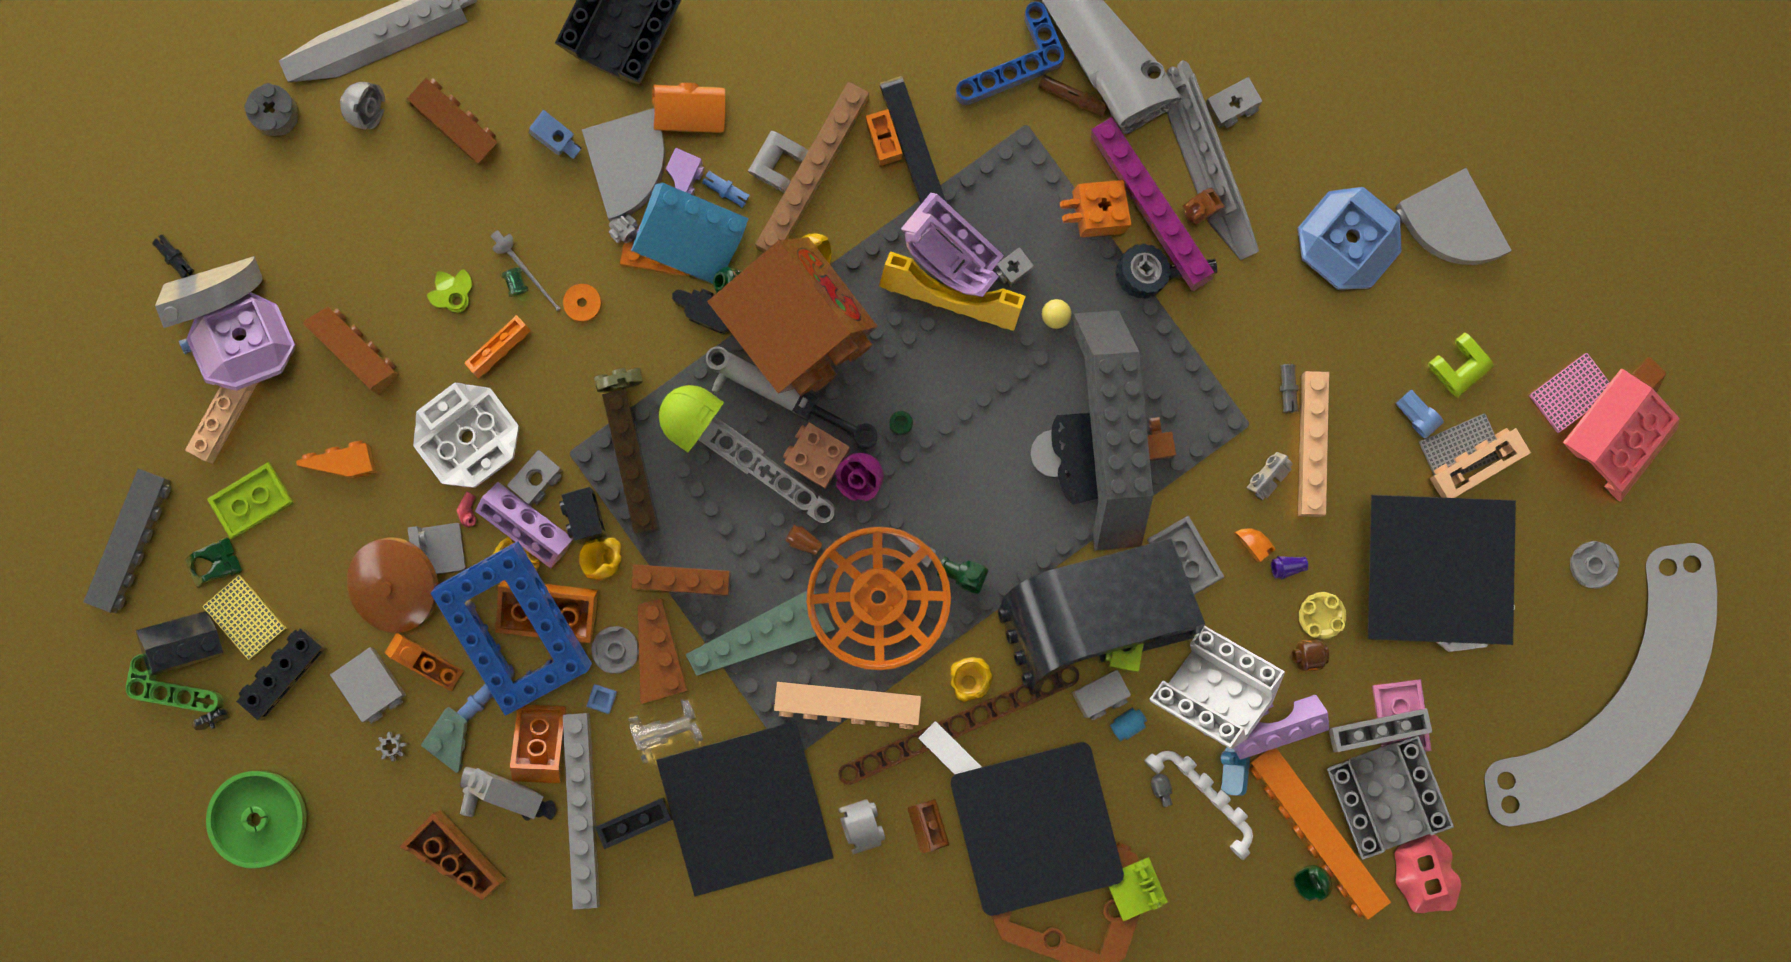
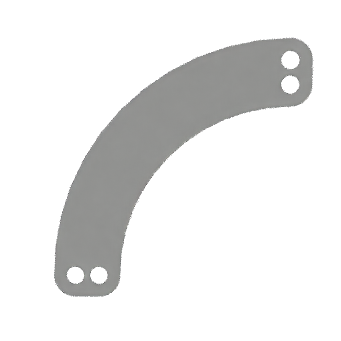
M1686 543L1660 547L1649 555L1646 562L1648 615L1643 641L1629 676L1602 712L1568 738L1527 755L1498 760L1487 769L1484 781L1488 807L1491 816L1498 823L1505 826H1518L1544 821L1575 811L1605 796L1629 780L1651 761L1673 736L1690 710L1703 682L1712 653L1717 623V584L1714 559L1707 548L1696 543ZM1688 556L1699 558L1701 562L1700 570L1695 573L1687 572L1683 567L1684 559ZM1671 559L1676 563L1677 570L1674 575L1665 576L1660 572L1659 564L1662 560ZM1503 772H1509L1515 777V785L1509 790L1502 789L1498 785V776ZM1506 796L1517 798L1519 801L1518 811L1512 814L1506 813L1501 806L1503 798Z

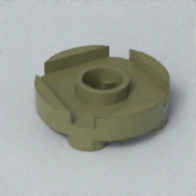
M626 368L613 370L610 376L602 374L594 377L597 392L599 393L612 392L618 388L623 390L640 385L643 382L640 368L630 369L627 372Z

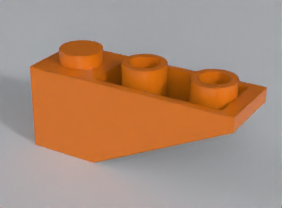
M362 441L351 442L348 444L349 447L344 449L331 447L325 450L326 453L316 455L315 452L304 454L301 460L296 461L297 466L353 479L377 473L371 447Z
M400 633L395 634L385 651V654L391 659L451 692L463 673L462 669Z

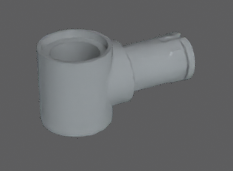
M465 767L460 783L464 793L460 814L473 817L478 797L468 791V781L476 769Z

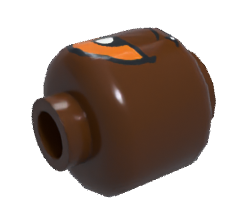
M1318 639L1302 640L1297 643L1296 649L1292 651L1293 663L1297 664L1298 668L1302 671L1321 670L1329 662V649L1327 645H1324Z

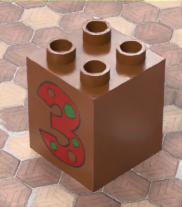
M809 237L778 240L707 301L778 394L795 389L800 396H803L812 389L814 392L822 389L838 375L831 367L833 364L839 366L846 360H849L851 363L873 346L867 336L878 327Z

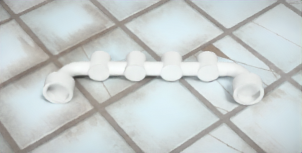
M1162 751L1156 756L1151 753L1144 761L1155 773L1159 774L1165 768L1164 761H1172L1211 800L1214 806L1221 810L1230 822L1242 831L1243 840L1241 842L1236 840L1230 848L1240 859L1244 860L1250 854L1248 848L1253 840L1252 829L1245 822L1248 818L1247 814L1239 807L1234 810L1228 804L1231 801L1230 797L1222 790L1217 793L1211 787L1214 783L1213 780L1205 773L1200 776L1194 770L1197 764L1189 756L1183 759L1173 751Z

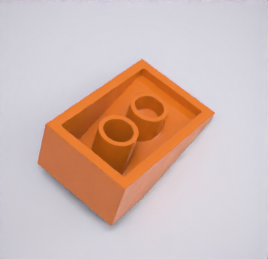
M526 704L517 709L510 763L512 781L561 783L564 754L563 715H566V706Z

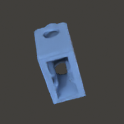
M545 110L540 113L529 128L531 136L557 155L564 151L574 159L582 149V147L572 141L574 134ZM555 135H560L561 137H563V140L561 142H556L555 140H553V137Z

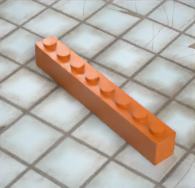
M1274 748L1262 752L1250 761L1251 768L1249 771L1257 781L1259 779L1263 781L1266 785L1263 788L1265 793L1271 800L1275 798L1280 804L1278 810L1286 820L1288 818L1291 819L1295 825L1292 827L1294 832L1300 839L1305 838L1309 843L1308 851L1315 859L1319 857L1324 864L1321 868L1326 870L1331 878H1335L1338 883L1336 886L1337 890L1344 898L1348 896L1353 904L1350 907L1359 918L1363 916V918L1368 920L1390 904L1391 901L1278 749Z

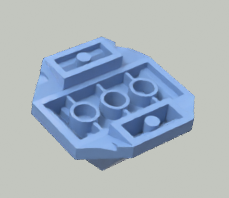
M1364 187L1329 191L1297 228L1302 260L1338 290L1370 289L1401 253L1400 217ZM1346 233H1354L1357 237V242H1349L1346 238Z

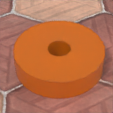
M576 284L565 293L563 307L567 315L574 321L588 322L597 317L602 307V301L594 287L588 284ZM581 299H585L587 301L584 307H580L578 305V302Z

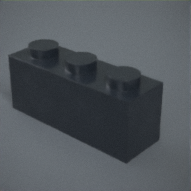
M663 797L600 824L595 829L603 848L607 849L673 819L667 802Z

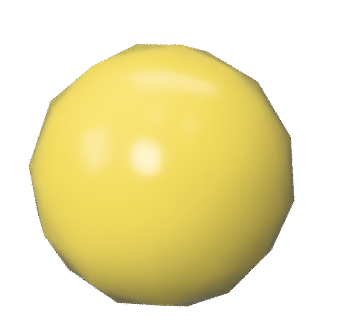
M1054 299L1044 305L1041 315L1047 326L1060 329L1070 322L1072 312L1066 302Z

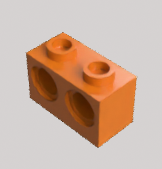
M886 109L867 115L866 124L879 165L883 166L902 160V150L889 110Z

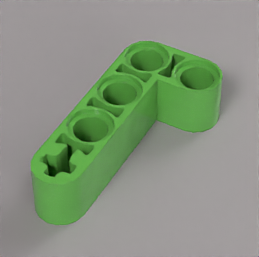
M142 654L136 655L131 660L126 682V693L130 698L201 712H212L222 708L223 697L220 693L156 681V675L149 677L147 670L143 672L140 669V663L144 659ZM141 682L144 686V691L141 695H137L135 687ZM161 687L167 689V696L163 700L158 695ZM185 691L191 694V700L187 704L182 701V695ZM200 698H210L214 700V704L209 705L199 701Z

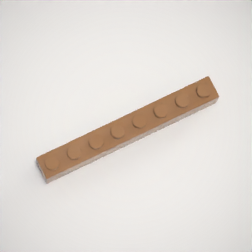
M848 81L755 245L759 251L764 253L778 240L790 239L869 100V92Z

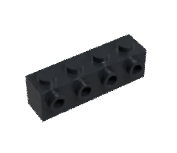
M306 629L294 630L288 636V643L283 649L278 648L272 654L270 664L267 667H261L254 676L256 677L255 681L251 685H245L239 692L240 698L236 702L255 719L264 720L327 649Z

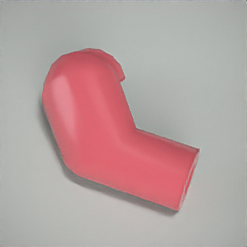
M467 491L456 511L461 524L464 527H472L476 524V517L471 508L476 496Z

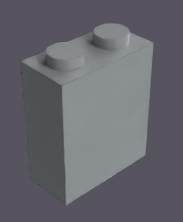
M368 648L330 674L361 722L367 723L369 721L371 724L383 716L381 712L388 707L391 710L403 703L402 698L406 696L375 648Z
M479 768L470 776L468 781V791L483 801L532 819L535 818L543 799L542 795L527 786Z

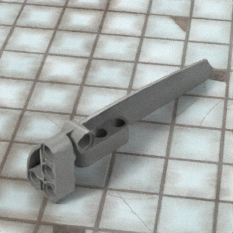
M1042 0L1090 82L1101 94L1123 134H1128L1173 108L1182 100L1165 72L1163 65L1156 61L1103 0ZM1152 72L1161 73L1156 79L1149 77Z

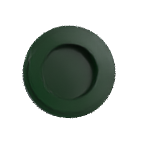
M905 411L895 412L890 417V429L897 435L908 434L913 427L911 415Z

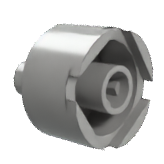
M866 799L839 808V813L844 812L845 817L840 819L848 844H854L855 849L851 850L853 855L881 846V841L885 840L882 826H877L874 817H877L878 813L874 802L869 803Z

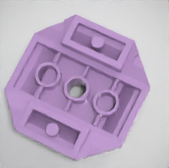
M252 292L223 308L194 318L187 336L188 345L205 383L216 384L235 391L281 374L290 356L296 349L277 304ZM238 335L246 336L241 341L235 340V337Z

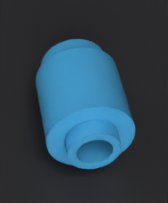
M1132 707L1114 719V723L1110 727L1119 741L1123 739L1128 740L1146 728L1144 723L1147 719L1140 709L1135 711Z

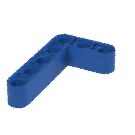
M1031 2L1028 4L1024 16L1025 23L1037 50L960 81L956 88V99L962 105L973 104L1061 67L1064 59V50L1048 12L1042 3ZM1031 11H1038L1041 17L1033 19L1029 13ZM1047 32L1051 38L1044 41L1038 37V34ZM1056 53L1059 56V60L1051 62L1048 60L1047 55ZM1034 62L1038 68L1031 71L1026 68L1025 64ZM1011 70L1015 72L1016 77L1014 79H1007L1004 76V72ZM991 79L995 85L991 88H985L982 85V81ZM963 88H970L973 94L969 97H964L960 91Z

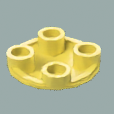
M1318 592L1308 596L1302 603L1299 610V622L1309 636L1317 639H1330L1344 629L1346 609L1336 595Z

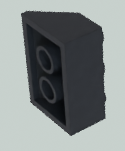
M207 611L135 631L149 677L217 658L223 654L217 630Z

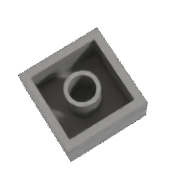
M1114 670L1072 692L1084 718L1091 717L1092 720L1107 714L1105 709L1110 706L1116 709L1128 703L1126 698L1131 696L1118 670Z

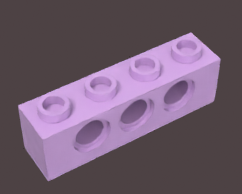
M499 482L481 498L475 512L515 542L519 541L524 549L549 568H552L567 552L573 541V538H569L565 531L561 530Z

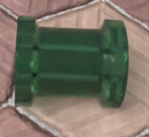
M521 268L509 269L501 274L509 289V297L524 294L529 290L528 286L524 285L520 274L522 272Z

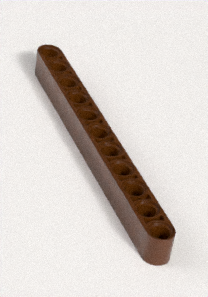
M1069 665L1055 672L1048 678L1053 684L1052 690L1050 692H1043L1041 690L1039 693L1032 694L1028 702H1022L1018 698L1019 690L1025 688L1022 684L937 723L955 739L1075 685L1079 680V671L1075 666ZM1065 669H1071L1074 672V680L1070 683L1062 679V672ZM1000 698H1005L1009 702V708L1005 712H1000L996 708V702ZM978 708H983L987 711V718L983 722H978L974 718V712ZM954 719H964L966 726L963 731L957 732L952 728ZM930 726L845 763L839 769V779L847 785L855 784L930 750L923 742L921 749L918 751H912L908 747V742L911 738H919ZM891 747H896L900 751V757L896 761H890L886 757V751ZM868 757H874L878 761V767L874 771H869L864 766V761ZM846 767L854 768L856 771L855 779L851 781L845 780L842 775L843 770Z

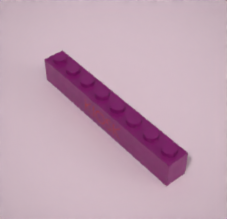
M1111 117L1094 127L1091 132L1092 140L1117 178L1124 180L1125 190L1192 292L1211 281L1214 271L1113 118Z

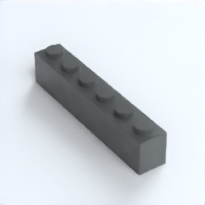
M141 469L137 470L84 603L116 614L118 610L122 609L126 597H124L126 589L131 587L135 578L133 574L135 567L140 565L144 553L142 550L144 545L152 537L153 530L151 528L153 523L161 515L162 508L160 506L162 501L170 493V480Z

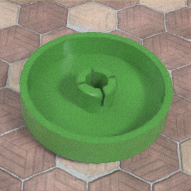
M268 771L244 772L226 780L213 794L206 814L207 833L215 850L230 863L244 868L267 867L286 859L300 844L307 822L306 807L296 787L284 777ZM254 813L264 817L258 826L252 823Z

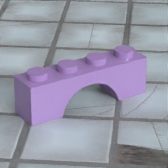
M675 148L666 171L674 180L675 188L693 195L695 188H692L696 179L700 180L705 167H702V159Z
M1317 695L1295 701L1293 711L1287 718L1274 723L1258 722L1248 738L1233 749L1241 760L1328 731V712Z

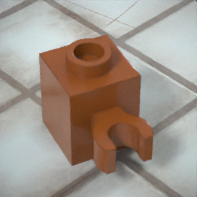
M1212 187L1203 190L1182 205L1187 219L1195 225L1205 222L1225 207Z
M1151 418L1149 420L1151 435H1148L1150 461L1175 457L1176 450L1172 431L1162 433L1160 418Z

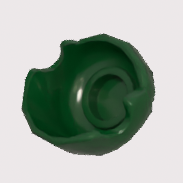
M1306 866L1294 876L1295 887L1299 894L1307 901L1314 899L1322 901L1331 894V877L1326 870L1319 866Z

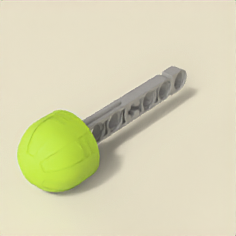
M694 385L678 387L665 397L659 411V422L664 434L673 443L688 453L697 440H699L745 474H752L798 508L808 510L807 514L818 522L827 523L832 520L835 508L828 499L821 494L817 496L814 489L764 455V450L715 416L724 403L708 390ZM718 429H720L722 432L717 436L716 441L712 440ZM723 436L731 437L733 446L730 448L722 447L720 438ZM742 450H749L752 453L753 459L750 462H743L740 459L739 453ZM766 465H769V471L774 475L776 474V471L780 472V474L776 477L774 483L770 481L773 478L772 475H770L769 473H766L765 475L761 474L762 469L760 468V466L765 467ZM783 477L790 479L792 482V486L788 490H783L778 485V481ZM803 491L808 492L811 495V501L806 504L801 503L798 500V494ZM819 506H828L831 514L828 517L819 516L817 513Z

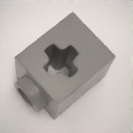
M1019 247L997 264L996 269L998 271L996 274L1003 284L1007 282L1011 287L1031 272L1034 265ZM1009 264L1018 266L1017 273L1008 271Z

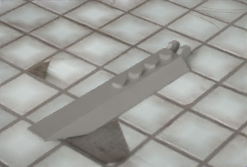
M400 0L317 36L279 60L288 82L340 77L466 23L467 19L462 8L477 2V0Z
M1182 60L1177 64V67L1172 66L1167 70L1168 77L1182 100L1166 112L1197 194L1212 187L1225 206L1207 219L1209 224L1238 258L1242 260L1259 252L1243 200L1195 74L1192 72L1189 63Z

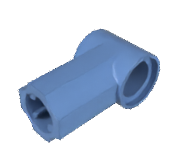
M1412 389L1396 403L1412 421V426L1417 433L1425 439L1444 423L1441 416L1433 408H1428Z

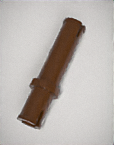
M1046 74L1043 75L1038 86L1040 89L1042 88L1078 105L1079 109L1085 108L1100 115V117L1103 116L1107 108L1105 102L1090 96L1089 92H1081Z

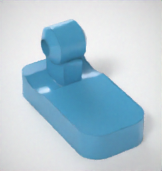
M1226 747L1225 751L1221 754V762L1224 764L1221 789L1228 795L1243 796L1247 792L1250 757L1240 760L1233 748Z

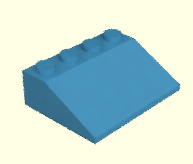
M655 184L631 251L713 284L715 274L721 268L727 267L741 241L749 218L668 184Z

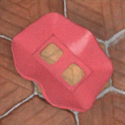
M1428 834L1399 846L1395 851L1396 884L1406 897L1412 911L1416 913L1452 911L1456 907L1461 890L1460 878L1451 868L1453 859L1451 849L1435 834ZM1431 855L1434 868L1422 872L1419 869L1418 858ZM1437 878L1442 888L1441 892L1428 895L1425 882Z

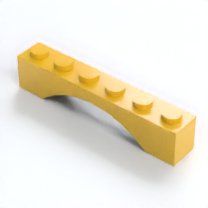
M890 252L879 283V287L890 292H896L911 299H918L933 306L942 307L957 314H963L978 321L991 323L1002 329L1012 331L1015 330L1025 300L1024 295L1006 289L986 292L983 297L961 293L930 277L912 258Z

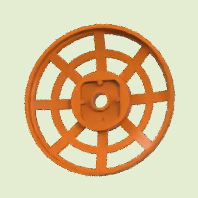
M870 527L846 534L837 539L824 551L811 572L807 586L806 601L812 628L822 644L832 654L856 667L886 670L911 663L920 658L935 644L948 620L951 592L946 571L938 556L928 545L919 538L902 530L889 527ZM873 534L872 548L857 551L846 559L836 551L838 547L853 538ZM882 534L902 537L917 545L919 549L909 558L898 550L882 547ZM882 554L896 557L904 563L895 572L883 568ZM873 555V568L861 573L852 565L854 561L862 557ZM926 555L932 560L939 573L943 591H928L925 576L917 565ZM829 557L839 567L831 578L828 593L814 594L818 573ZM911 569L919 581L921 590H906L902 578ZM845 571L854 579L850 592H836L838 581ZM877 590L885 593V599L880 603L874 602L871 598L873 592ZM907 600H921L919 611L915 619L911 621L903 613ZM928 601H943L939 621L931 635L927 637L918 626L926 614ZM836 602H850L854 614L846 623L839 615ZM829 603L831 615L840 628L831 640L819 624L814 604ZM861 620L867 624L874 625V638L862 636L854 632L853 629ZM897 620L905 628L894 636L884 638V625ZM909 635H912L921 644L917 649L904 656L892 660H884V646L898 643ZM847 636L861 644L874 646L875 661L854 657L841 650L838 646Z

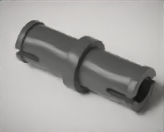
M1289 364L1280 365L1282 379L1280 392L1283 395V413H1288V411L1289 413H1296L1299 411L1297 404L1299 385H1296L1295 364H1290V366Z

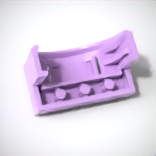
M930 193L901 228L905 233L906 245L911 255L929 273L949 287L964 294L983 297L999 277L992 270L1004 255L938 194ZM937 230H939L955 246H957L962 251V253L959 250H957L953 245H951ZM965 259L964 264L959 268V270L956 273H953L954 270L959 266V264Z

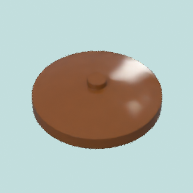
M387 537L368 543L355 554L348 569V592L356 611L373 627L391 633L409 631L426 621L436 606L431 592L438 585L437 575L429 558L416 545L400 538Z

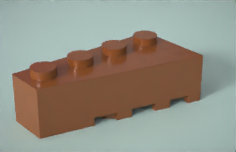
M425 78L407 97L406 102L412 107L415 106L425 119L431 123L433 122L441 133L447 138H451L458 148L478 164L497 144V141L494 140L496 135L487 127L482 129L477 124L478 118L470 111L463 112L459 108L461 103L451 94L447 97L442 93L443 87L435 79L432 78L429 81Z
M660 598L639 604L640 704L643 705L688 692L689 689L663 599Z
M441 810L433 813L399 846L403 850L417 856V859L437 869L442 875L456 881V884L481 900L489 897L507 880Z

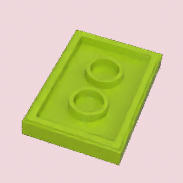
M270 462L207 498L231 540L294 503Z

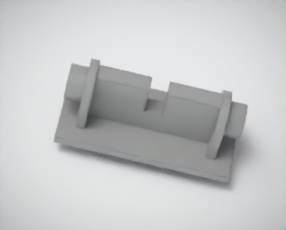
M1276 452L1267 459L1263 469L1251 478V483L1246 488L1256 492L1255 495L1261 500L1265 497L1268 498L1278 486L1273 481V478L1275 477L1281 482L1292 470L1291 466L1293 463L1287 459L1288 456Z

